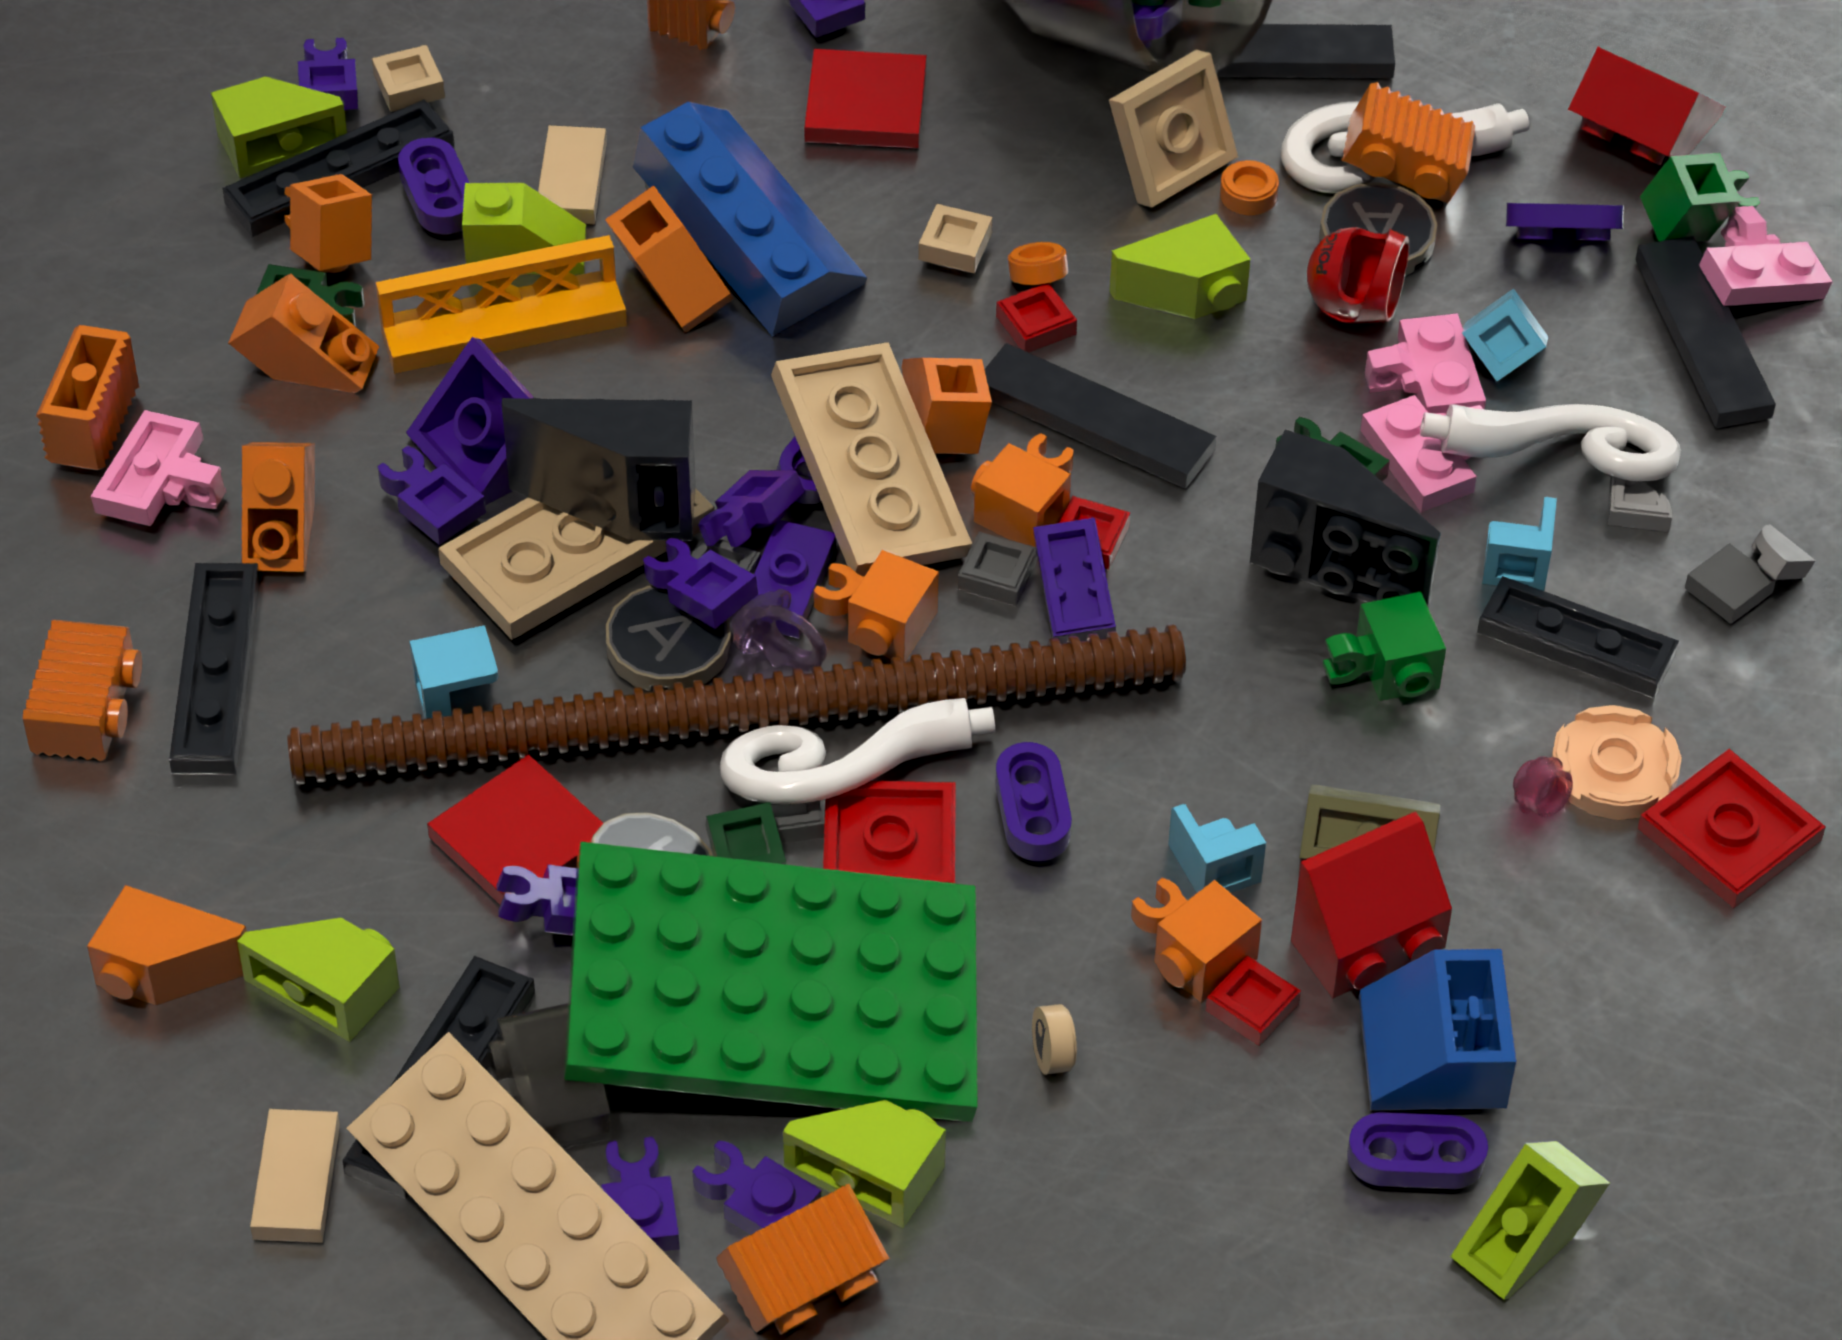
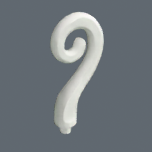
M1359 101L1336 103L1318 108L1305 114L1288 129L1281 146V161L1287 174L1295 182L1313 191L1336 194L1353 185L1369 183L1375 178L1351 164L1341 167L1327 166L1317 161L1311 153L1312 148L1317 143L1330 137L1328 142L1330 154L1336 157H1343L1344 144L1348 133L1347 128L1350 123L1349 119ZM1499 103L1479 109L1452 113L1454 118L1463 117L1465 123L1473 121L1475 125L1471 156L1489 154L1510 148L1513 142V135L1526 132L1530 127L1529 119L1524 109L1507 113L1505 108Z
M1451 404L1446 415L1424 412L1420 427V436L1441 440V450L1443 453L1477 458L1504 457L1554 437L1566 434H1586L1581 441V451L1585 459L1601 472L1629 481H1653L1668 477L1675 471L1681 453L1677 440L1670 432L1657 423L1624 410L1598 405L1567 404L1540 407L1520 412H1503ZM1628 442L1645 451V454L1629 453L1622 450H1624Z
M965 698L941 700L913 707L893 718L855 750L825 766H822L826 756L825 746L822 739L816 733L803 727L786 725L767 726L741 735L728 745L722 754L720 774L723 783L731 792L747 800L784 805L819 801L855 789L910 759L972 748V735L995 733L994 713L992 707L968 710ZM786 753L780 756L778 760L779 772L765 771L754 765L761 758Z

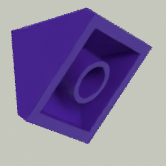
M472 337L406 431V434L437 468L445 463L484 495L485 505H488L512 492L509 489L502 398L530 399L534 397L480 339Z

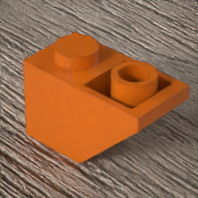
M654 185L605 219L627 256L685 333L734 299L683 223Z
M288 274L246 301L228 342L229 345L273 380L349 393H356L363 389L379 349L378 344L292 274Z
M903 359L901 366L903 378L934 453L978 454L992 403L982 359Z
M252 442L243 445L242 563H258L259 571L305 572L315 506V443Z

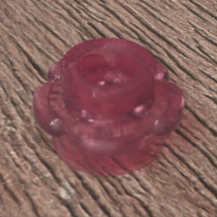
M1540 756L1535 760L1525 762L1519 768L1513 780L1514 800L1519 804L1521 812L1528 814L1533 811L1541 817H1550L1559 812L1567 803L1573 789V778L1569 772L1563 769V763L1557 757L1548 758L1547 756Z

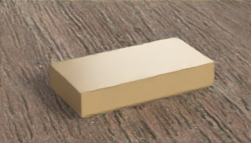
M548 126L538 192L585 224H595L607 144L606 128Z
M269 1109L250 1225L253 1240L323 1243L340 1129L338 1112Z

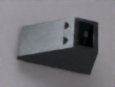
M502 398L510 490L629 540H668L669 538H676L682 541H693L696 480L692 400Z
M1285 429L1258 480L1250 563L1266 568L1273 573L1287 575L1323 587L1330 592L1344 594L1365 602L1421 592L1429 609L1441 533L1344 448Z

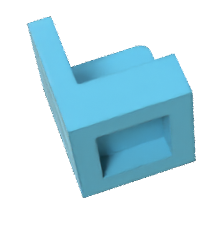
M1514 288L1464 324L1462 331L1463 336L1496 381H1499L1546 348L1548 341L1546 332Z
M1544 497L1539 527L1499 521L1490 522L1482 584L1497 586L1502 576L1539 590H1545L1552 553L1557 498Z
M485 625L409 641L414 682L424 718H432V712L438 710L442 712V716L452 715L449 692L493 683L498 680V668Z
M1185 804L1171 809L1168 845L1196 893L1213 880H1216L1230 893L1262 882L1266 841L1255 823L1235 830L1229 819L1222 818L1198 826Z

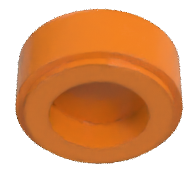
M1244 160L1233 163L1224 170L1221 176V201L1229 210L1237 214L1247 216L1263 214L1272 209L1277 202L1278 175L1270 166L1262 162Z
M1029 243L1015 248L1008 255L1010 279L1018 284H1047L1060 280L1068 274L1066 249L1056 243Z

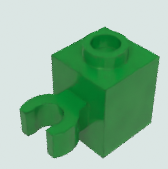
M1721 153L1671 156L1640 195L1658 241L1694 236L1696 242L1709 241L1725 220L1730 217L1736 207L1753 206L1756 209L1760 204L1758 197L1745 198L1738 194L1737 191L1747 182L1749 175L1746 171L1742 170L1728 172Z
M1421 592L1363 603L1360 606L1356 636L1350 633H1341L1328 637L1325 640V645L1331 658L1324 659L1322 665L1330 684L1347 683L1356 679L1362 673L1367 672L1379 701L1403 696L1416 697L1427 691L1440 689L1446 647Z

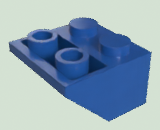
M1502 949L1432 950L1360 990L1359 1004L1370 1110L1507 1108L1516 1066V1055Z

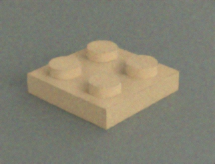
M1195 50L1109 99L1138 204L1152 208L1238 157L1211 53Z

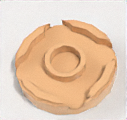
M1609 705L1588 708L1576 714L1575 721L1567 724L1566 727L1563 725L1555 737L1550 769L1556 787L1571 804L1593 816L1625 820L1640 818L1642 813L1676 789L1682 757L1675 737L1666 728L1663 733L1659 727L1651 724V716L1637 709Z

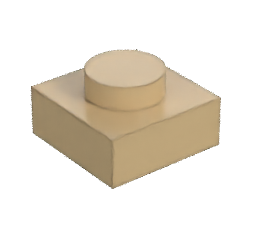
M427 45L372 58L374 77L390 112L403 109L423 99L428 103L445 98L443 79Z
M936 204L919 241L918 260L975 273L992 235V217Z

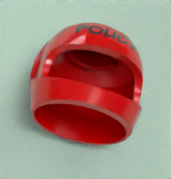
M1359 227L1343 228L1327 235L1314 248L1308 262L1307 285L1312 299L1325 314L1340 322L1350 324L1389 322L1398 305L1405 280L1409 257V238L1392 229H1389L1387 233L1379 234Z

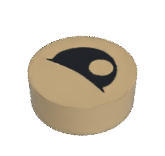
M1062 1004L1036 1007L1032 1018V1038L1035 1056L1041 1072L1045 1075L1070 1072L1076 1062L1077 1042L1074 1023L1069 1010Z

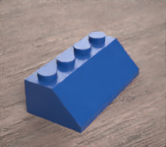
M686 102L640 127L633 168L649 188L654 185L683 223L700 250L772 337L866 284L867 276L728 110Z

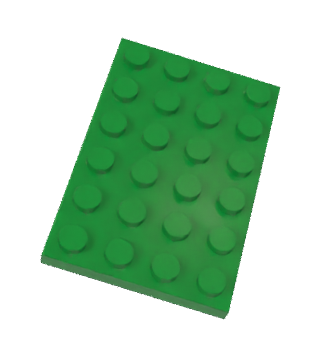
M580 842L577 856L564 1080L840 1109L887 1100L905 1110L914 1109L921 1111L931 1118L973 1122L978 1108L976 886Z

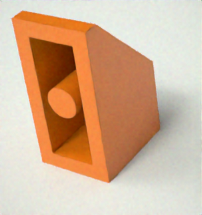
M125 885L87 945L95 983L117 998H135L153 1005H159L243 976L237 941L247 932L245 925Z

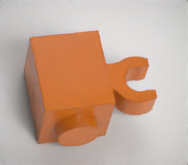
M343 174L290 184V187H285V195L290 198V215H285V223L290 228V250L311 264L316 270L326 273L342 272L350 264L371 260V193Z
M1038 434L1029 441L1027 452L1008 443L992 462L987 460L982 463L974 475L971 483V493L974 494V522L1009 540L1035 547L1033 527L1059 523L1070 501L1074 449L1067 447L1060 456L1046 458L1044 455L1046 454L1047 436L1043 434Z
M884 550L880 552L865 576L857 574L846 565L832 563L829 567V585L840 590L831 591L825 587L816 586L814 589V607L819 612L829 616H841L848 613L849 643L860 646L870 654L883 655L890 659L899 656L902 662H906L938 613L939 571Z
M1161 878L1157 881L1155 898L1165 905L1164 907H1151L1139 897L1132 900L1131 918L1135 925L1145 932L1157 934L1154 963L1157 965L1162 976L1173 986L1183 987L1201 1003L1207 999L1210 993L1247 955L1254 960L1258 959L1262 919L1216 880H1213L1187 900L1175 883Z

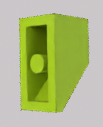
M266 76L211 92L217 135L240 179L251 176L347 133L344 104L339 96Z
M465 183L462 229L466 264L586 240L585 223L525 183ZM585 262L578 263L569 273L573 275L585 274ZM531 272V273H526V274H521V275H540V274H538V273H536V272Z
M1213 214L1112 250L1109 292L1118 301L1197 319L1217 311L1230 309L1236 304L1247 301L1251 259L1218 215Z
M343 918L248 931L237 941L245 981L348 1042L353 1040L400 988L395 948H393L391 943L379 932L373 929L362 930Z
M887 1100L792 1120L783 1130L784 1167L829 1192L850 1184L863 1209L904 1229L945 1168L946 1129L938 1126L931 1117L921 1111L914 1109L905 1110Z
M1557 1141L1525 1143L1450 1257L1503 1300L1509 1299L1574 1238L1610 1185V1182Z

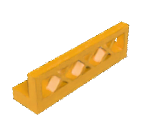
M610 235L376 282L381 332L394 374L455 362L472 337L480 339L493 353L627 326L626 308L616 282L614 246ZM599 259L600 271L576 276L569 273L580 262ZM536 272L541 275L532 285L516 287L511 284L521 274ZM478 284L483 287L473 297L458 299L452 296L462 286ZM413 296L425 299L417 308L393 312V300Z

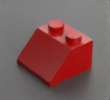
M1597 47L1568 110L1584 117L1580 126L1581 129L1609 142L1612 141L1615 132L1634 140L1630 152L1658 165H1662L1665 156L1689 155L1721 118L1726 106L1697 91Z
M1416 811L1301 861L1291 942L1332 999L1353 989L1361 990L1383 978L1386 974L1407 965L1432 950H1442L1446 947L1452 906L1423 820Z

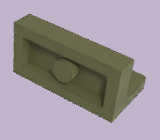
M1311 785L1299 858L1308 859L1415 811L1423 820L1434 852L1440 804Z

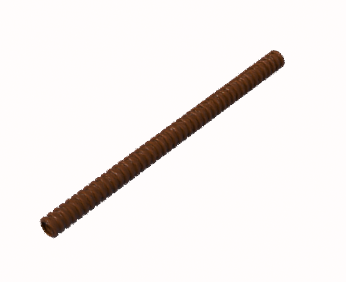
M1170 624L1166 625L1164 632H1158L1157 628L1153 626L1147 627L1145 634H1139L1136 629H1128L1126 636L1119 637L1116 631H1110L1105 639H1100L1098 634L1093 633L1088 634L1087 641H1080L1077 636H1069L1067 643L1060 644L1059 639L1051 638L1046 646H1041L1039 641L1034 640L1029 641L1028 648H1021L1019 643H1010L1008 650L1001 651L999 645H991L989 652L982 653L979 647H974L970 649L969 655H962L961 651L957 649L951 650L950 657L942 658L940 652H932L930 659L922 660L920 654L911 655L910 662H902L901 657L898 656L891 658V664L883 665L880 659H873L871 666L863 667L860 661L852 662L850 669H843L842 665L838 663L832 665L831 671L823 672L821 666H813L812 673L803 674L801 668H796L792 670L791 676H783L782 671L778 670L773 671L772 678L764 679L761 673H754L752 680L744 681L741 675L733 676L731 683H724L723 679L719 677L713 678V685L706 686L703 685L702 680H694L693 687L684 688L682 682L673 683L672 690H663V686L659 684L653 686V692L644 693L642 687H634L633 694L623 695L622 689L613 690L612 697H603L600 691L594 692L593 699L583 700L582 694H574L573 701L563 702L562 697L557 696L553 697V704L543 705V701L540 698L534 699L533 706L523 707L521 701L513 702V708L503 709L501 703L493 704V711L485 712L482 711L481 706H473V713L462 714L461 708H455L452 710L453 715L442 716V712L438 710L432 712V718L422 719L421 713H413L412 720L402 721L400 715L392 716L391 723L383 724L381 723V718L378 717L372 718V725L361 726L360 720H353L349 728H341L340 723L336 722L331 723V730L321 731L320 725H311V732L301 733L299 727H293L290 729V734L287 735L292 780H296V784L299 786L305 785L306 778L316 777L317 783H324L328 775H336L337 780L341 781L346 780V773L357 772L358 778H366L367 771L377 770L378 776L387 775V768L397 767L398 773H407V766L418 765L419 771H425L428 769L427 764L438 763L439 769L448 767L447 761L458 760L459 766H467L468 759L478 758L479 763L484 764L488 763V756L498 755L499 761H508V754L518 753L520 759L527 756L530 751H538L540 757L548 756V749L558 748L560 754H568L569 747L578 746L580 752H585L589 750V744H598L602 750L608 749L609 742L615 741L619 742L620 747H627L631 739H638L640 745L649 743V737L658 736L660 742H668L669 735L678 734L680 740H686L689 738L690 732H698L699 736L703 738L709 736V730L718 729L720 735H728L729 728L738 727L740 733H745L749 731V725H758V728L769 726V723L777 722L778 725L788 726L791 720H797L800 726L808 725L809 718H817L819 723H827L829 716L837 715L839 721L848 720V714L857 713L859 719L867 718L868 711H876L879 716H887L888 709L896 708L900 714L907 711L909 706L917 707L926 703L965 698L966 703L968 699H975V702L980 705L986 703L987 697L993 696L997 702H1005L1007 695L1014 694L1017 700L1025 699L1027 692H1033L1039 698L1045 696L1046 690L1052 689L1054 694L1064 695L1066 688L1072 687L1074 692L1081 693L1084 692L1086 685H1092L1093 689L1098 691L1104 689L1105 683H1112L1114 688H1122L1124 682L1131 680L1134 686L1142 685L1145 678H1150L1154 684L1162 683L1164 676H1170L1173 681H1181L1183 674L1186 672V654L1181 631L1177 629L1176 625Z

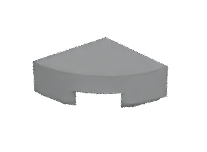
M1611 476L1608 525L1663 532L1670 531L1672 509L1665 495L1662 493L1659 495L1643 481H1629Z
M1765 525L1751 545V548H1753L1752 552L1762 554L1758 559L1759 567L1773 580L1805 578L1816 561L1772 525Z

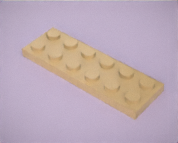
M449 1032L347 1127V1130L547 1340H711L729 1322L725 1314Z

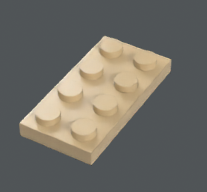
M889 342L776 361L771 377L847 566L852 568L857 574L865 576L882 550L920 565L967 557L972 546L971 539Z
M696 488L693 536L701 532L698 526L700 520L715 510L714 506ZM528 497L438 549L441 566L513 640L642 566L645 557L651 556L655 558L666 552L665 542L667 540H629Z

